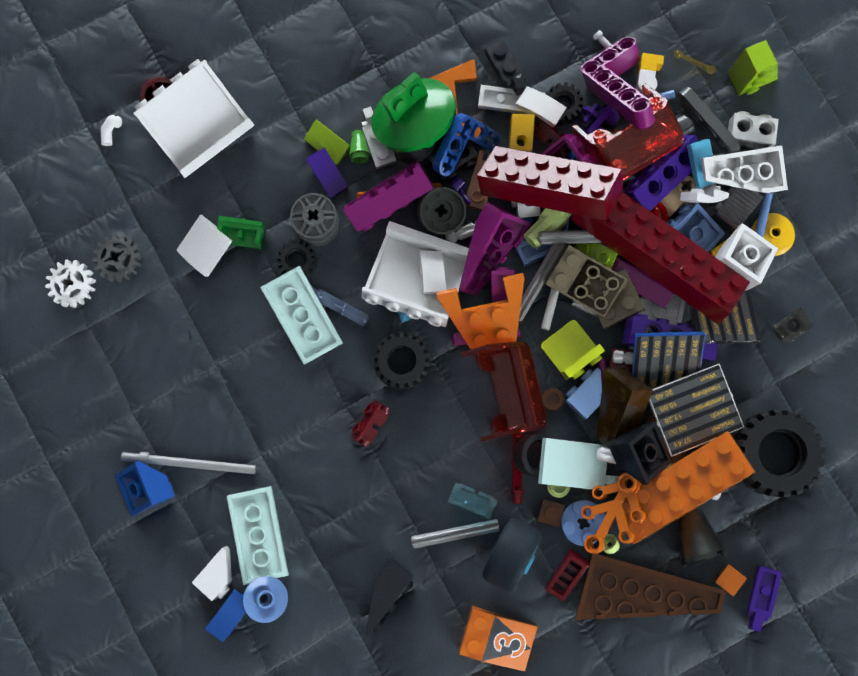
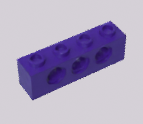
M683 134L678 136L673 141L674 144L669 149L663 150L655 162L647 165L640 176L629 181L628 187L622 192L651 211L692 172L687 145L699 141L696 135Z
M636 313L634 316L626 318L622 345L634 347L635 333H646L648 327L652 329L653 333L695 332V329L690 328L691 325L687 323L673 325L669 324L670 320L656 318L655 321L648 319V315ZM704 343L703 362L715 361L718 343Z

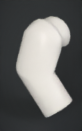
M115 115L107 117L101 126V145H112V130L114 127H121V117Z

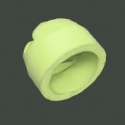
M607 534L604 538L605 547L603 551L607 554H614L619 550V541L613 534ZM609 542H611L612 544L611 547H608L607 545Z

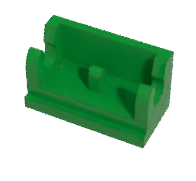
M219 216L217 229L232 240L231 246L262 250L266 229L263 222Z

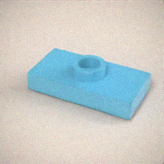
M704 139L687 145L695 189L715 184L704 181L701 158L713 156L710 139Z

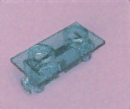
M455 483L448 502L490 519L498 500L494 499V496L480 491L478 495L474 494L475 489L463 485V483H460V485Z

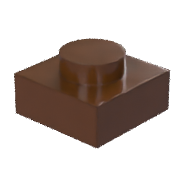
M542 499L537 521L560 527L565 505Z

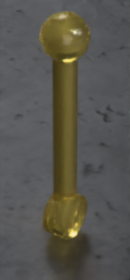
M681 50L674 52L675 58H682L706 69L708 74H713L716 71L714 65L708 66L682 54Z

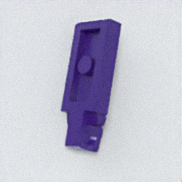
M761 565L757 566L747 606V616H750L749 629L761 632L763 621L768 622L769 617H772L782 577L781 571Z

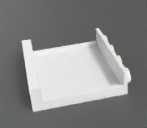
M197 59L188 66L190 71L185 75H182L180 72L170 79L173 84L165 89L162 85L152 94L155 97L149 102L144 99L134 106L137 110L134 112V115L171 159L184 178L254 126L250 118L246 116L209 67L206 60L200 62Z
M389 221L386 228V236L366 286L362 288V299L372 305L380 304L385 306L392 312L400 311L407 313V316L412 319H423L433 326L446 327L449 315L439 302L437 294H423L419 251H442L446 290L457 288V292H459L469 248Z

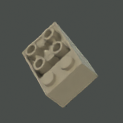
M567 244L545 283L605 318L628 279L579 249Z

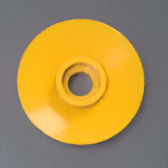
M769 213L763 238L778 248L775 256L784 254L792 247L795 240V231L792 223L785 216ZM758 219L753 223L751 230H753L754 232L756 230ZM773 229L778 231V236L772 234Z

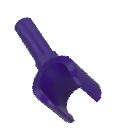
M456 177L450 185L463 198L465 203L470 205L472 203L462 190L466 184L461 178Z

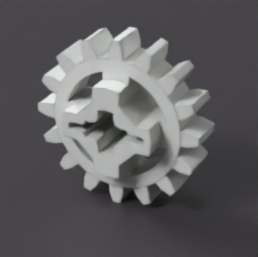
M65 260V265L57 263V270L50 269L53 275L46 276V279L50 280V284L45 285V288L52 290L48 293V296L55 297L53 300L55 303H61L63 307H68L70 304L71 307L76 308L77 302L84 305V298L91 299L88 293L89 291H95L91 284L95 283L96 280L90 278L94 273L91 270H87V265H80V262L74 260L73 263Z

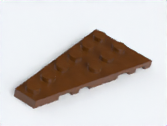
M591 553L575 620L721 613L726 590Z

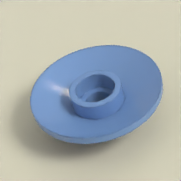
M262 576L254 579L246 587L243 594V607L246 614L254 621L260 623H269L278 619L285 611L288 603L286 587L280 580L271 576ZM266 594L267 600L261 603V595Z

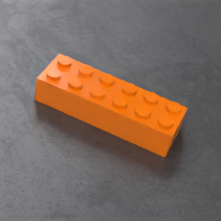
M728 431L669 466L647 485H640V489L636 494L640 510H643L646 514V519L643 523L639 524L631 521V508L628 498L625 500L623 507L628 527L635 536L632 544L640 542L755 473V470ZM637 512L635 514V519L639 520L641 518L640 512Z

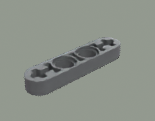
M685 87L677 93V98L681 105L724 154L736 153L740 150V145L736 138L690 87Z

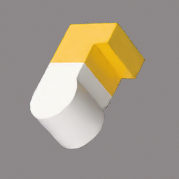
M642 53L640 57L635 89L645 97L652 96L657 87L655 75L656 71H660L663 65L664 56Z

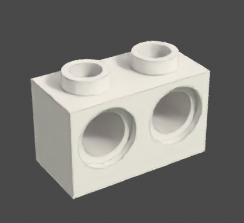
M740 111L734 113L729 119L728 131L736 138L740 147L754 149L769 148L776 144L779 119L772 118L770 115L754 116L750 115L749 112ZM737 125L744 126L746 132L740 131ZM759 128H764L767 131V135H763Z

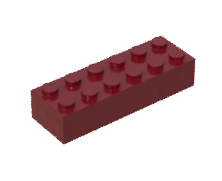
M495 146L477 174L480 192L483 196L605 221L608 219L623 190L622 171L619 168Z

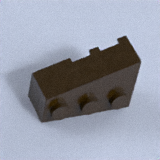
M604 368L596 438L608 449V444L620 434L639 427L653 392L651 388L626 368Z

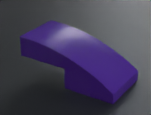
M325 148L306 158L330 199L349 188Z

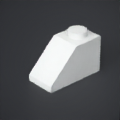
M228 546L222 547L192 582L211 601L217 598L222 599L230 590L228 587L232 581L230 548Z

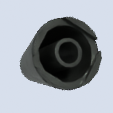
M700 506L677 519L682 567H687L686 562H691V566L717 560L716 556L720 553L722 557L727 556L724 546Z

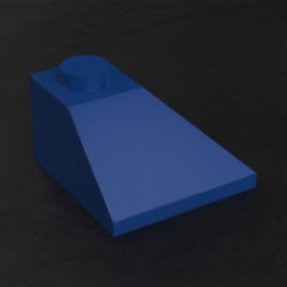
M140 461L134 462L114 475L131 517L174 497L173 487L168 481L167 476Z

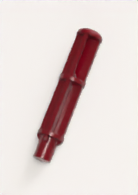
M514 434L512 436L513 451L515 444L524 436L523 434ZM512 452V504H521L522 494L524 493L522 489V473L514 463Z

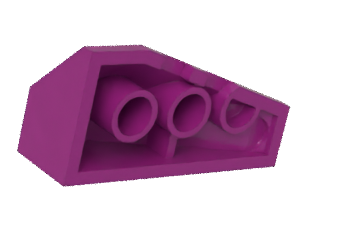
M486 201L476 220L459 290L476 296L490 280L491 271L499 263L503 264L507 260L506 255L512 247L517 248L522 242L523 235L527 232L531 223L500 206Z

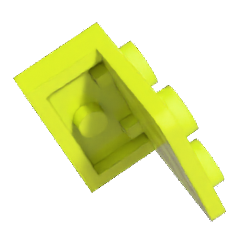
M576 320L568 322L541 344V349L566 380L570 377H573L574 380L585 372L583 367L589 363L591 366L595 365L602 359L600 354L605 351L600 344L596 346Z

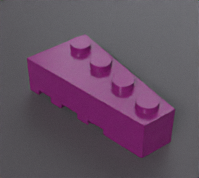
M416 160L345 205L343 211L357 232L362 229L365 232L372 228L376 221L380 219L385 220L397 209L406 207L416 198L432 190V181L420 162Z

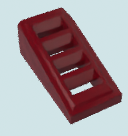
M569 549L547 583L545 590L564 602L589 567V561L574 550ZM572 560L578 565H580L579 568L572 564L570 561ZM567 567L575 572L574 576L564 569ZM562 575L566 579L570 580L569 584L561 578H559V576ZM555 582L565 588L564 592L554 586Z

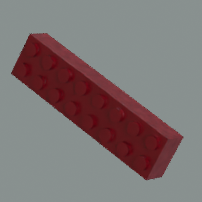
M621 192L606 221L576 214L571 218L574 223L718 325L731 313L750 281L623 192Z

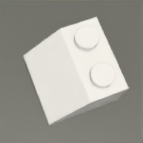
M742 223L721 246L715 257L750 281L745 289L747 291L762 283L778 248Z

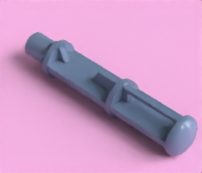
M312 286L323 305L361 326L367 325L370 319L368 314L327 293L323 289H316Z

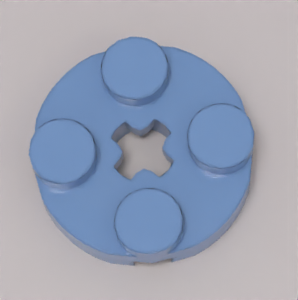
M581 500L569 504L564 509L561 527L565 537L570 542L584 546L586 537L596 534L605 518L604 513L596 515L593 520H587L589 523L588 528L580 529V524L577 521L579 518L583 519L581 509L584 506H595L597 504ZM591 509L586 511L587 517L591 515Z

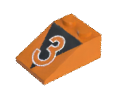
M472 606L459 648V655L525 671L538 626Z

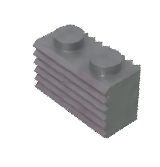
M731 187L727 192L729 193L725 202L720 201L713 209L716 213L712 219L733 234L764 198L759 192Z

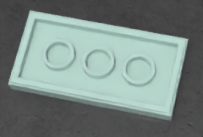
M300 266L260 287L304 365L343 344Z
M272 486L227 495L243 585L250 584L254 579L262 576L274 578L288 576L289 573Z

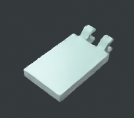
M551 438L542 439L538 484L593 489L595 486L616 483L620 476L606 475L607 462L599 461L596 458L599 448H607L604 445Z

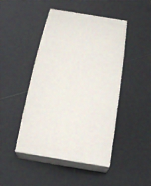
M530 87L525 88L515 104L525 113L536 115L552 127L557 124L567 108L553 98Z
M710 185L707 188L691 189V192H681L680 201L688 203H714L727 199L729 193L721 191L720 186Z
M419 251L423 294H437L439 291L446 290L442 251Z

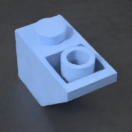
M596 368L594 371L589 369L581 377L583 380L582 384L578 388L574 385L565 394L568 397L565 403L584 420L599 407L601 402L602 384L601 370L599 368Z

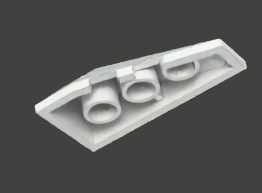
M782 146L701 158L704 181L762 193L788 190Z

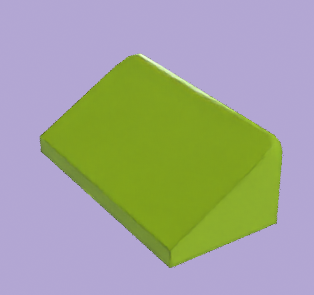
M317 119L304 138L317 151L325 148L337 166L350 151L348 143Z

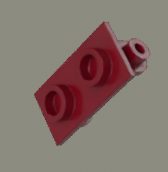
M540 118L538 120L542 123L534 125L533 134L545 144L549 139L552 140L548 148L566 135L565 133L561 135L556 130L557 125L552 127ZM567 145L556 156L558 158H565L568 154L566 150L571 148Z
M376 400L369 403L364 410V417L353 427L351 438L365 447L368 444L371 445L379 432L372 426L375 423L382 427L389 416L388 412L390 409Z

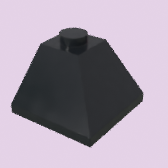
M651 421L624 432L608 444L617 466L643 485H647L673 462L656 421Z

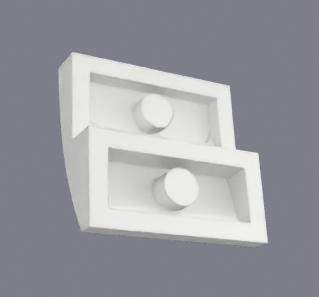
M200 215L177 248V251L190 265L207 277L226 252L232 240L220 232L216 225L203 215Z

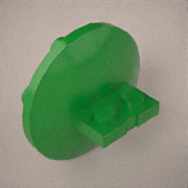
M413 72L400 85L386 93L378 102L371 120L373 133L382 146L395 152H413L423 148H430L451 127L457 111L456 100L450 88L441 81L420 78L417 73Z

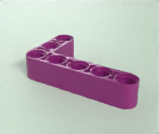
M625 37L584 63L581 71L586 87L634 126L644 129L650 127L655 122L651 102L619 77V75L640 61L636 39Z

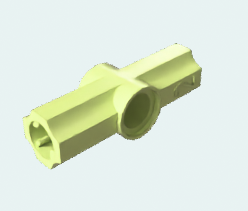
M545 208L540 214L539 220L523 237L530 246L538 249L542 245L538 242V233L540 231H560L572 214Z

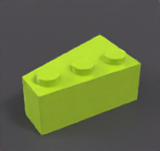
M766 40L745 48L728 72L738 95L744 93L747 95L753 94L759 90V87L778 79V63Z

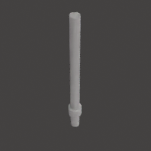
M122 452L121 461H140L147 466L149 464L246 474L256 473V465L151 455L149 452H140L139 454Z

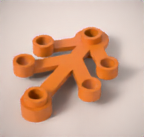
M627 472L623 473L616 483L606 486H595L592 489V496L598 500H604L607 494L618 492L614 500L595 506H584L581 509V516L587 520H593L596 515L607 512L596 534L587 536L584 541V547L589 553L599 554L604 550V538L615 519L619 528V540L625 544H630L634 541L635 536L629 530L623 507L627 498L631 508V521L640 524L646 519L645 512L640 510L636 494L640 489L641 483ZM629 480H632L633 482L631 488L627 487V482ZM599 489H602L603 493L600 497H598L597 491ZM591 509V515L587 517L586 511ZM637 512H640L641 518L639 520L635 519V514ZM626 532H628L630 536L627 541H625L623 538ZM596 540L599 542V547L597 549H595L593 546Z

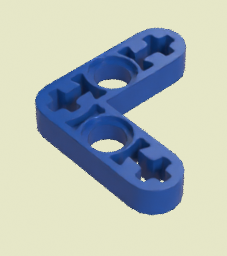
M457 114L434 158L433 170L443 176L450 175L468 139L487 150L493 151L495 146L501 147L503 142L502 135L469 115ZM480 127V135L475 138V131ZM487 137H491L493 142L486 140ZM456 139V147L451 150V142Z

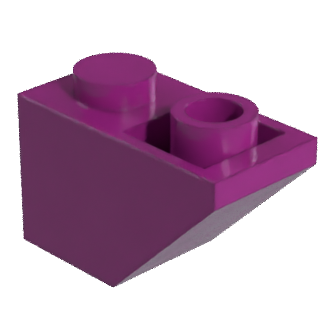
M499 267L495 271H491V303L508 299L503 277L514 275V270H509L507 267Z

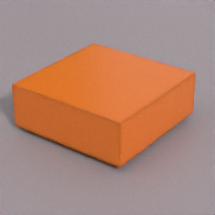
M726 564L713 582L734 597L747 578L731 565Z

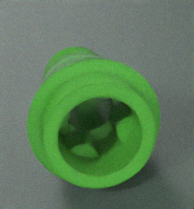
M355 130L352 132L349 158L354 164H365L369 161L370 151L364 131Z

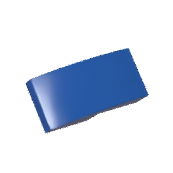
M234 589L207 624L205 630L224 642L246 613L243 607V595Z

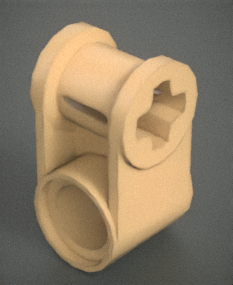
M687 176L660 201L666 207L668 217L684 204V202L680 201L681 192H691V189H695L694 179L691 176ZM686 185L688 189L683 191L681 188Z

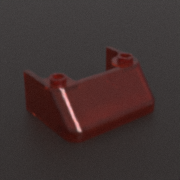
M646 83L642 85L643 95L650 100L655 117V122L650 127L640 129L631 123L615 134L605 129H597L588 135L577 125L572 126L574 135L581 140L585 153L590 154L597 165L621 169L622 181L684 143V132L667 99Z
M526 342L488 344L461 352L462 357L476 356L477 366L483 372H491L500 415L492 419L491 429L493 434L480 437L481 442L545 428L547 423L546 413L542 403L531 349Z

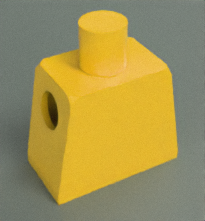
M512 114L510 119L509 149L532 152L534 115ZM517 140L524 141V146H519Z

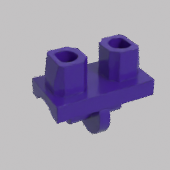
M596 103L592 108L585 106L582 109V113L585 115L582 122L587 124L591 120L581 133V136L585 139L590 137L596 142L603 141L608 134L600 126L603 121L612 127L620 119L616 111L606 104L602 106L598 113L597 110L600 106Z

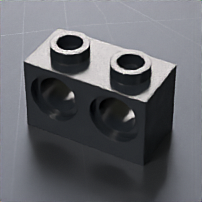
M456 139L451 142V150L456 147ZM469 140L463 150L469 156L459 158L450 175L443 176L434 171L441 183L446 180L447 182L453 181L458 177L459 172L464 169L468 171L477 164L478 153ZM438 150L427 157L428 164L432 170L433 161Z

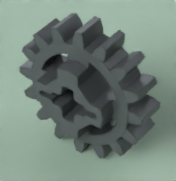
M113 234L112 240L104 237V244L97 243L100 249L93 250L97 258H93L92 261L98 264L94 269L98 272L101 271L100 276L103 278L107 277V280L113 282L116 278L117 282L122 283L123 277L130 280L129 274L133 273L136 275L135 267H141L137 260L141 259L142 255L136 253L140 248L137 245L133 246L135 242L132 239L127 240V237L124 235L119 239L116 234ZM116 245H124L127 248L123 247L119 249L116 247ZM116 268L119 272H111L108 269Z

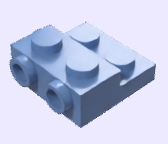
M699 203L683 204L677 210L679 215L674 220L671 219L666 222L707 252H710L725 235V232Z

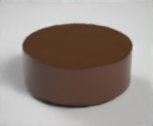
M550 388L542 394L541 403L545 409L555 411L563 405L564 396L560 390Z

